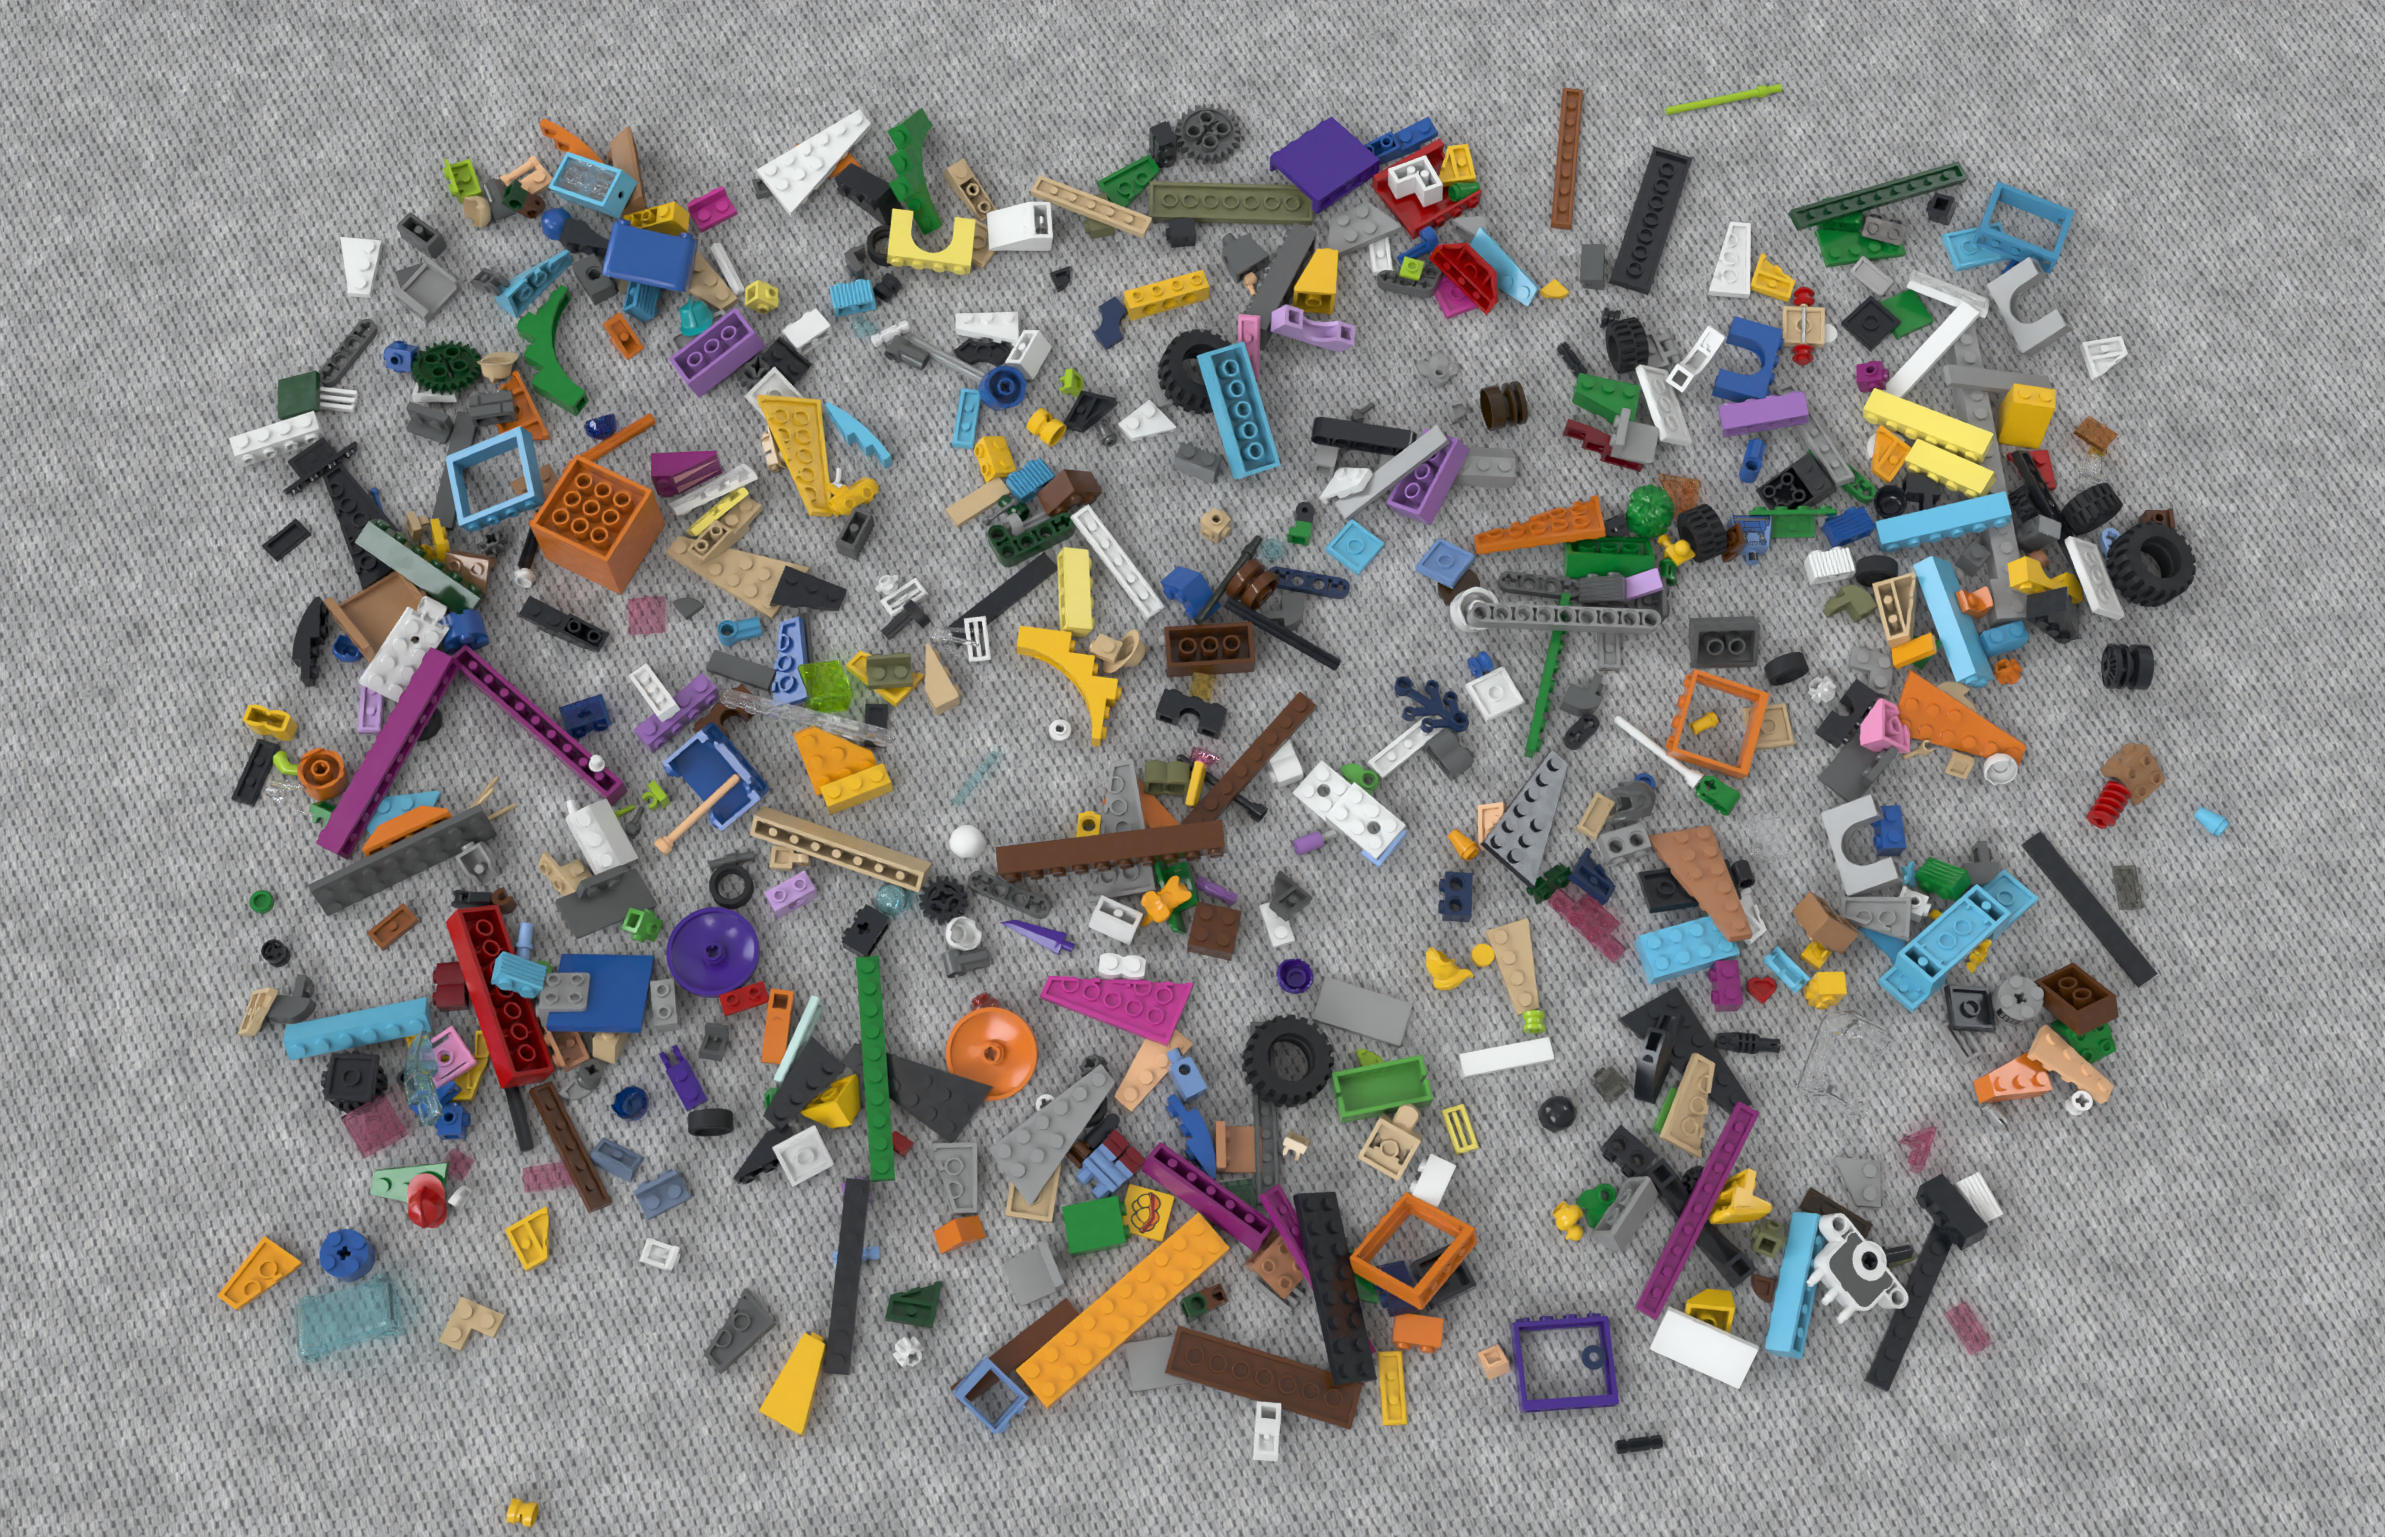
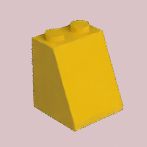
M1331 248L1316 250L1294 287L1293 307L1303 309V312L1333 314L1336 296L1338 250H1332Z
M2014 383L1998 407V444L2038 450L2055 410L2056 389Z

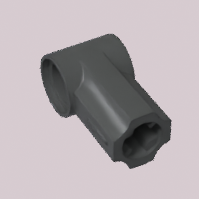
M495 178L487 180L484 188L489 198V205L495 221L514 215V210L501 204L505 191L501 180Z
M899 335L894 336L884 353L889 360H895V363L903 362L921 371L926 367L930 358L928 352L912 346L907 339Z
M986 946L967 951L951 950L942 954L947 978H955V975L960 977L968 971L990 967Z

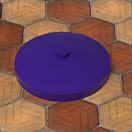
M721 907L703 908L684 917L672 931L666 949L667 964L676 982L689 993L705 998H718V995L742 988L753 976L760 958L759 941L751 924L739 913Z

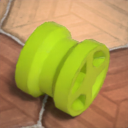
M1530 1010L1522 1013V1018L1525 1020V1025L1523 1026L1524 1033L1539 1034L1546 1032V1025L1543 1023L1545 1019L1544 1011Z

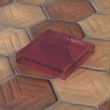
M385 1094L374 1099V1103L368 1102L341 1117L343 1124L364 1158L408 1135L407 1130Z

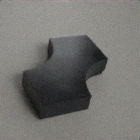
M971 338L954 350V354L960 360L970 365L986 362L996 367L1005 363L1011 353V350L1002 342L978 343Z

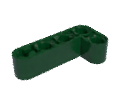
M1060 513L1011 538L1004 526L996 524L988 530V541L1001 565L1010 568L1073 536L1075 524L1071 520V514ZM1043 534H1050V535H1051L1050 537H1047V538L1042 537ZM995 536L1003 537L1000 540L993 539ZM1025 543L1032 544V546L1030 547H1024L1022 545H1024ZM1005 553L1013 554L1011 557L1004 556Z

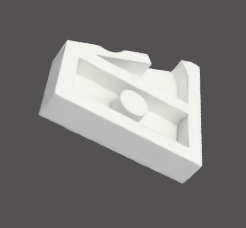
M2122 336L2082 342L2080 345V350L2092 381L2098 379L2128 355Z
M1150 399L1118 424V428L1131 441L1141 440L1144 437L1158 436L1159 433L1175 432L1177 428Z

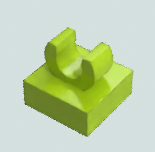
M1073 368L1066 369L1065 376L1059 378V381L1064 383V387H1060L1059 391L1063 394L1070 393L1074 397H1078L1081 390L1083 391V376Z
M655 780L647 785L650 792L644 793L641 797L644 802L648 799H654L648 805L651 811L655 810L659 804L663 809L671 804L668 796Z

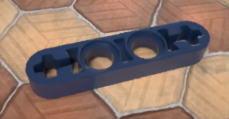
M1272 567L1269 569L1279 574L1278 589L1334 599H1344L1349 594L1350 584L1343 578L1284 567ZM1286 575H1289L1288 584L1285 583ZM1294 577H1300L1303 580V584L1296 586L1291 580ZM1315 581H1322L1325 587L1318 590L1313 587V583ZM1328 582L1331 583L1330 591H1327L1329 585ZM1338 585H1342V592H1337Z

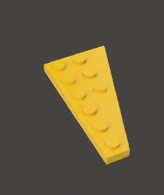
M758 395L757 401L809 515L831 517L833 514L830 510L831 503L829 502L831 493L825 489L826 484L829 482L821 399Z

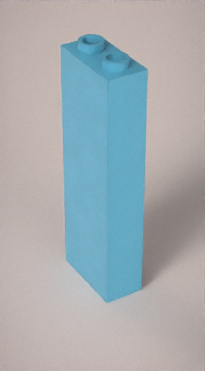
M1930 556L1914 564L1913 567L1955 680L1966 686L1975 688L1985 687L1988 685V681L1995 678L1972 617L1962 613L1955 593L1960 591L1961 588L1952 564L1940 558Z

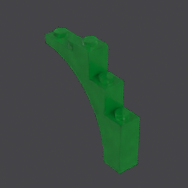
M923 108L906 116L887 131L898 149L888 157L898 174L889 185L898 201L903 200L909 211H913V218L922 233L926 235L940 228L943 223L934 208L924 178L922 166L923 142L927 132L933 125Z
M560 285L557 290L551 293L549 300L538 309L536 315L528 312L525 317L518 321L516 328L520 337L531 343L524 353L527 364L540 371L535 374L531 382L535 392L577 417L589 402L586 392L573 383L563 372L556 357L555 336L557 325L564 309L572 299L568 288Z

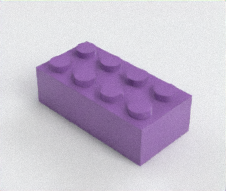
M735 307L670 357L669 361L686 384L700 398L765 348L766 345Z
M1425 428L1422 435L1428 432L1429 429ZM1445 435L1450 443L1395 485L1386 504L1400 515L1431 526L1470 450L1459 439Z

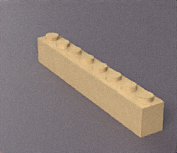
M763 806L754 815L751 826V836L918 893L926 885L932 863L766 806Z

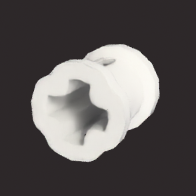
M2077 1091L2065 1101V1108L2072 1115H2081L2083 1111L2091 1108L2093 1103L2092 1097L2086 1091Z

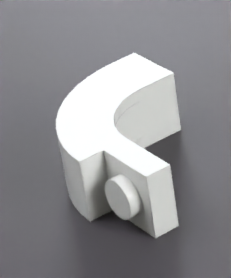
M1708 325L1686 358L1676 364L1666 382L1682 393L1686 392L1712 362L1727 336L1711 325Z

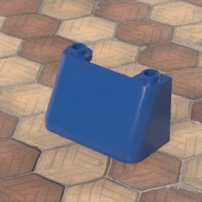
M618 219V222H613L602 275L674 291L686 292L690 290L699 239H694L693 234L681 232V236H673L636 228L630 225L631 221Z
M712 722L707 724L662 762L669 776L677 778L682 776L703 802L732 775H740L741 780L710 808L709 821L715 828H719L721 832L769 791L766 781L722 730Z

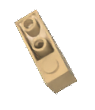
M964 158L942 172L951 189L980 222L987 218L988 212L997 210Z
M927 643L925 692L935 714L939 715L959 705V696L962 694L957 684L952 685L949 679L951 674L946 666L942 667L940 664L941 657L937 649H932L930 644Z
M597 1032L593 1038V1058L615 1064L624 1048L629 1033Z

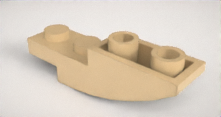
M748 496L744 497L720 521L715 520L689 546L687 552L704 563L719 556L750 530L749 524L763 511L762 505Z

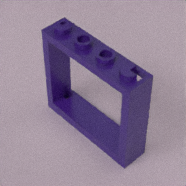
M1601 1313L1586 1314L1587 1317L1577 1318V1314L1563 1315V1319L1555 1320L1553 1316L1539 1317V1321H1530V1318L1525 1317L1523 1319H1516V1322L1510 1325L1520 1413L1614 1407L1619 1404L1608 1316H1601ZM1598 1327L1600 1347L1606 1355V1361L1603 1365L1606 1395L1527 1400L1519 1332Z

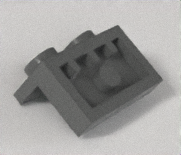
M409 401L406 410L411 420L406 427L407 431L446 444L454 428L450 416Z

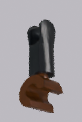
M504 887L497 889L494 893L454 890L453 895L455 899L451 902V906L458 909L499 905L502 914L513 912L517 906L514 898L508 896Z
M1114 1113L1109 1114L1083 1138V1142L1079 1140L1071 1147L1066 1156L1078 1169L1082 1168V1162L1093 1153L1092 1151L1114 1129L1118 1128L1119 1116Z

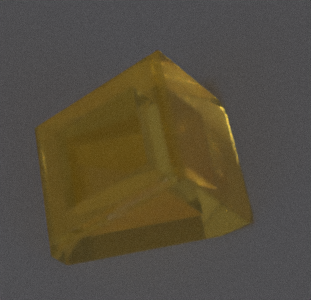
M1194 672L1189 697L1197 696L1204 701L1211 702L1215 676Z

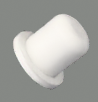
M593 755L589 762V768L594 772L602 771L605 767L604 760L600 755Z

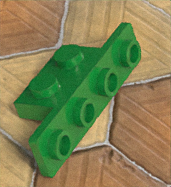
M1786 506L1775 507V510H1766V507H1754L1752 511H1749L1748 515H1771L1770 539L1814 538V517L1836 516L1837 509H1832V506H1819V509H1810V506H1798L1797 510H1788Z
M1157 861L1153 867L1157 872L1156 882L1160 889L1166 885L1171 877L1178 876L1180 878L1179 883L1185 884L1188 889L1187 891L1192 893V897L1174 908L1170 918H1168L1170 928L1174 932L1183 935L1187 932L1181 912L1195 907L1197 901L1200 902L1189 863L1184 861L1168 868L1165 861Z

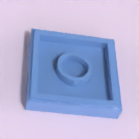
M1438 538L1416 565V571L1453 589L1475 561V555Z

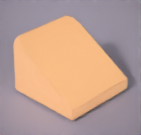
M1499 1344L1477 1353L1489 1380L1510 1372L1509 1361Z

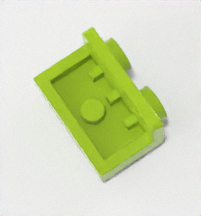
M444 159L446 167L442 169L446 180H451L452 184H449L448 187L452 197H457L459 204L463 203L464 198L467 196L483 197L471 159L451 165L448 159Z

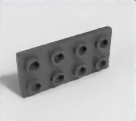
M1861 728L1818 778L1846 802L1861 798L1899 752L1893 746L1887 752L1884 749L1881 752H1874L1861 746Z
M621 865L581 880L576 892L561 897L555 902L576 939L624 921L629 908L643 911V908L650 910L657 905L638 871L632 869L625 872Z

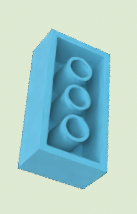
M1710 916L1640 935L1634 943L1649 985L1710 968L1715 961L1735 960L1740 954L1736 942H1729L1714 925L1713 919Z

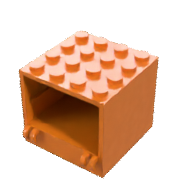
M576 454L572 461H568V467L563 469V475L539 512H535L533 515L534 519H531L528 525L531 527L547 560L621 595L661 533L665 523L653 490Z

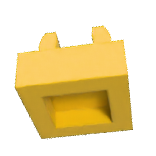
M1811 941L1799 957L1816 970H1819L1832 951L1827 950L1818 941L1817 943Z

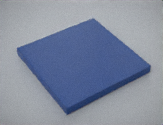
M561 954L558 973L586 972L590 974L587 1009L582 1012H549L546 1024L547 1031L641 1033L653 973L654 955Z

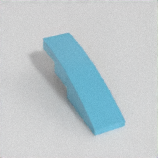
M830 402L825 404L828 416L848 445L856 441L867 457L875 453L885 469L893 465L891 455L863 424Z

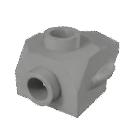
M473 841L461 847L463 852L455 856L465 875L473 879L478 886H482L500 875L492 851L482 841L476 845Z

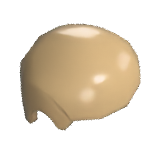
M467 196L464 198L463 210L465 217L474 220L472 226L486 227L492 218V211L488 201L481 196Z

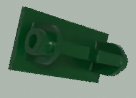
M1563 864L1555 865L1544 873L1548 880L1545 881L1540 876L1536 879L1533 888H1526L1530 896L1534 894L1536 905L1548 900L1559 889L1568 886L1571 882L1568 879L1571 873L1570 867L1566 868Z

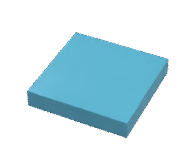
M1351 519L1328 544L1325 551L1359 576L1384 548L1385 543Z

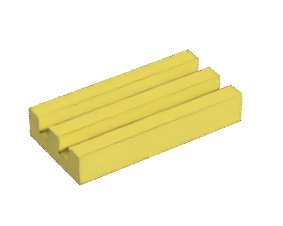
M1464 1104L1441 1110L1455 1154L1459 1155L1478 1149L1479 1146ZM1460 1110L1471 1145H1468L1456 1111ZM1449 1113H1451L1457 1132L1459 1134L1463 1146L1462 1148L1459 1147L1455 1132L1453 1130L1448 1115Z

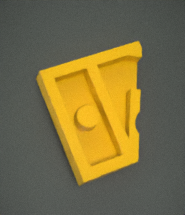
M1468 144L1448 146L1439 174L1443 187L1451 186L1455 182L1473 183L1476 181Z
M1761 253L1750 283V290L1788 302L1795 281L1789 275L1784 274L1779 266H1773L1766 260L1767 256Z
M439 518L430 519L434 553L436 558L445 563L446 552H450L445 526L441 527Z
M546 1206L504 1229L526 1272L549 1260V1209Z

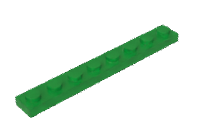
M1562 592L1558 606H1572L1573 603L1569 602L1571 594ZM1560 615L1561 620L1566 622V616ZM1552 631L1525 748V757L1533 758L1534 753L1539 752L1542 739H1538L1539 733L1544 732L1546 719H1543L1544 712L1548 713L1551 700L1547 699L1548 693H1552L1555 680H1552L1553 673L1557 674L1560 661L1556 660L1557 653H1562L1564 641L1560 640L1562 634L1565 635L1566 631Z

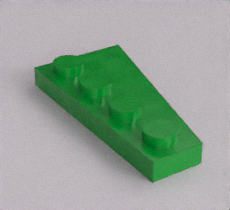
M1817 229L1815 232L1826 268L1855 264L1862 256L1866 257L1869 261L1903 257L1906 254L1903 242L1901 246H1896L1862 237V232Z

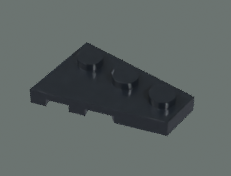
M785 565L769 606L783 605L790 608L809 607L816 610L839 611L847 589Z

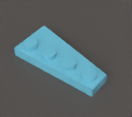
M1480 227L1470 246L1497 271V287L1527 307L1530 306L1540 287L1523 269L1517 266L1509 254L1507 255L1501 249L1496 240L1492 239L1483 227Z

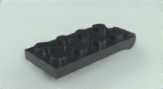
M1724 859L1739 900H1741L1742 896L1738 888L1745 889L1755 884V878L1747 860H1739L1730 867L1728 859ZM1670 868L1638 872V880L1649 914L1699 906V902L1695 897H1691L1673 876Z

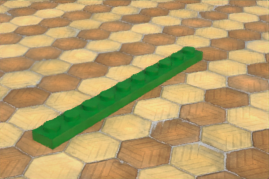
M879 956L856 958L871 1182L895 1181Z

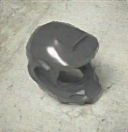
M1642 780L1620 782L1618 787L1611 789V793L1615 794V797L1620 798L1621 807L1607 818L1609 824L1616 825L1622 821L1651 816L1656 795L1652 786Z

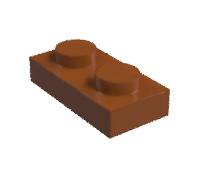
M402 903L369 930L367 934L384 951L420 921Z

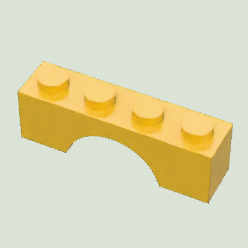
M2027 556L2008 563L2011 588L2031 595L2067 586L2068 594L2071 595L2073 604L2083 601L2082 588L2075 575L2066 572L2049 579L2044 573L2040 562Z

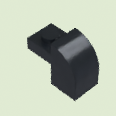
M1907 473L1902 481V489L1906 500L1909 502H1919V511L1936 507V503L1941 497V490L1933 479L1922 474Z

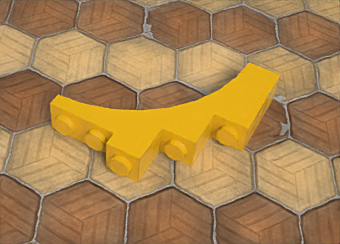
M1020 626L1017 639V654L1034 657L1052 665L1077 687L1090 713L1092 746H1101V740H1106L1107 735L1104 719L1109 720L1110 706L1115 707L1116 700L1121 699L1122 687H1118V679L1098 677L1099 664L1095 663V656L1074 653L1076 641L1072 640V632Z

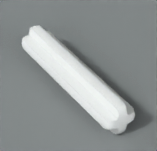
M714 243L711 251L732 292L736 296L742 295L745 288L721 243Z

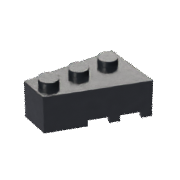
M850 163L834 178L838 186L837 190L842 196L849 198L883 225H891L892 209L903 210L901 203L888 182L853 163Z
M2067 586L2027 595L2026 620L2058 643L2066 644L2071 640L2079 639V613L2075 604L2072 603V597L2068 594Z

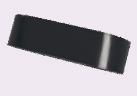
M1593 714L1582 716L1566 732L1564 736L1565 746L1571 750L1581 748L1596 733L1599 727V719ZM1586 722H1593L1592 727H1588L1585 731L1583 730ZM1578 733L1580 734L1578 742H1570L1571 736L1575 737Z

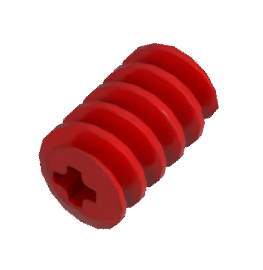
M2107 781L2103 791L2099 794V798L2095 800V804L2086 815L2087 820L2099 829H2106L2107 826L2113 827L2116 824L2115 820L2120 817L2119 813L2124 811L2123 806L2128 804L2127 799L2132 797V793L2116 781Z

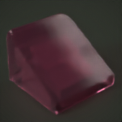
M1196 746L1192 747L1191 762H1203L1206 766L1210 767L1219 761L1220 757L1213 751Z
M451 1148L443 1162L450 1161L448 1174L463 1181L475 1160Z

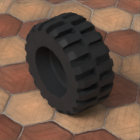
M1192 329L1191 333L1185 331L1171 341L1159 362L1157 373L1158 378L1161 379L1159 382L1160 388L1162 390L1165 389L1164 395L1168 400L1171 398L1174 401L1173 405L1183 407V411L1188 413L1190 410L1194 411V414H1201L1203 411L1206 414L1213 412L1206 385L1192 381L1186 375L1182 361L1197 359V356L1203 353L1230 346L1231 343L1228 340H1222V336L1218 333L1215 335L1211 334L1210 330L1204 329L1203 332H1200V329Z
M2155 521L2138 523L2111 544V548L2107 553V558L2109 559L2106 560L2107 568L2110 570L2108 572L2109 577L2113 580L2115 589L2118 588L2121 591L2120 594L2124 598L2128 597L2130 602L2134 604L2140 603V606L2143 607L2165 605L2185 592L2194 580L2193 575L2196 573V566L2193 564L2196 560L2195 555L2191 553L2192 547L2190 544L2187 545L2185 542L2186 538L2183 535H2179L2173 527L2168 528L2167 524L2161 522L2157 524ZM2141 551L2149 554L2156 560L2161 570V578L2153 575L2144 566L2141 559Z
M1289 1014L1286 1018H1283L1282 1015L1276 1016L1273 1020H1267L1258 1027L1246 1043V1049L1242 1054L1244 1059L1242 1071L1247 1073L1245 1077L1247 1084L1251 1083L1254 1087L1252 1092L1255 1095L1260 1093L1263 1096L1262 1100L1266 1103L1273 1101L1275 1102L1274 1106L1281 1107L1286 1105L1287 1108L1295 1107L1297 1104L1303 1105L1310 1099H1313L1327 1085L1328 1079L1331 1078L1333 1072L1331 1067L1334 1065V1057L1330 1056V1053L1333 1051L1332 1045H1327L1326 1040L1328 1037L1325 1032L1320 1034L1317 1031L1319 1026L1315 1023L1309 1025L1307 1018L1301 1017L1298 1020L1295 1015ZM1277 1042H1290L1303 1051L1308 1065L1307 1072L1303 1078L1298 1081H1288L1280 1078L1272 1071L1268 1062V1051L1273 1044Z

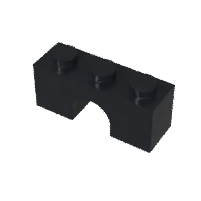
M1856 679L1839 701L1847 707L1849 716H1841L1832 710L1815 734L1836 749L1841 743L1846 745L1853 735L1850 733L1852 728L1858 729L1865 719L1862 715L1865 711L1869 713L1876 704L1874 699L1878 693Z
M1164 689L1156 710V720L1177 726L1182 715L1193 714L1199 719L1197 733L1218 740L1227 717V709L1218 703L1210 704L1204 702L1203 699L1197 696L1189 697L1183 695L1182 692L1176 689Z

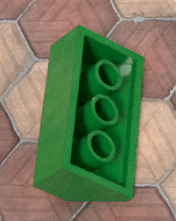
M1606 536L1597 539L1578 540L1576 542H1563V569L1565 577L1572 579L1586 577L1588 574H1598L1599 577L1607 576L1610 572H1618L1627 578L1651 570L1654 566L1655 556L1649 538Z

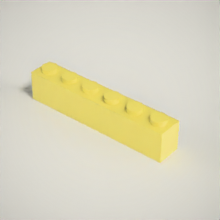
M1874 388L1863 408V418L1867 422L1880 424L1892 432L1898 431L1913 440L1920 439L1952 454L1960 455L1973 463L1978 462L1982 464L1993 444L1994 433Z

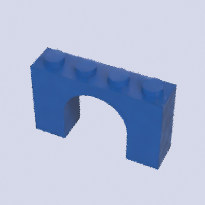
M1734 316L1726 343L1755 353L1761 362L1762 369L1752 375H1742L1720 368L1711 396L1736 403L1752 398L1756 400L1764 399L1769 396L1770 391L1767 388L1768 385H1772L1775 377L1772 369L1777 367L1780 356L1776 355L1777 350L1781 351L1784 338H1781L1783 329Z

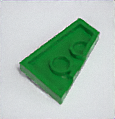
M1148 154L1097 181V187L1102 193L1107 194L1109 202L1127 208L1150 184V181H1153L1160 174V169Z

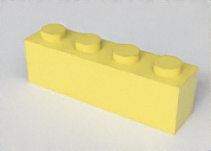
M1920 439L1916 440L1905 458L1907 469L1911 473L1926 475L1936 483L1944 484L1951 491L1957 492L1958 490L1963 492L1969 499L1986 496L1996 481L1994 471Z
M1063 547L1057 555L1060 631L1072 632L1074 637H1086L1093 630L1095 623L1091 613L1094 604L1090 592L1093 580L1090 578L1092 560L1089 558V550Z

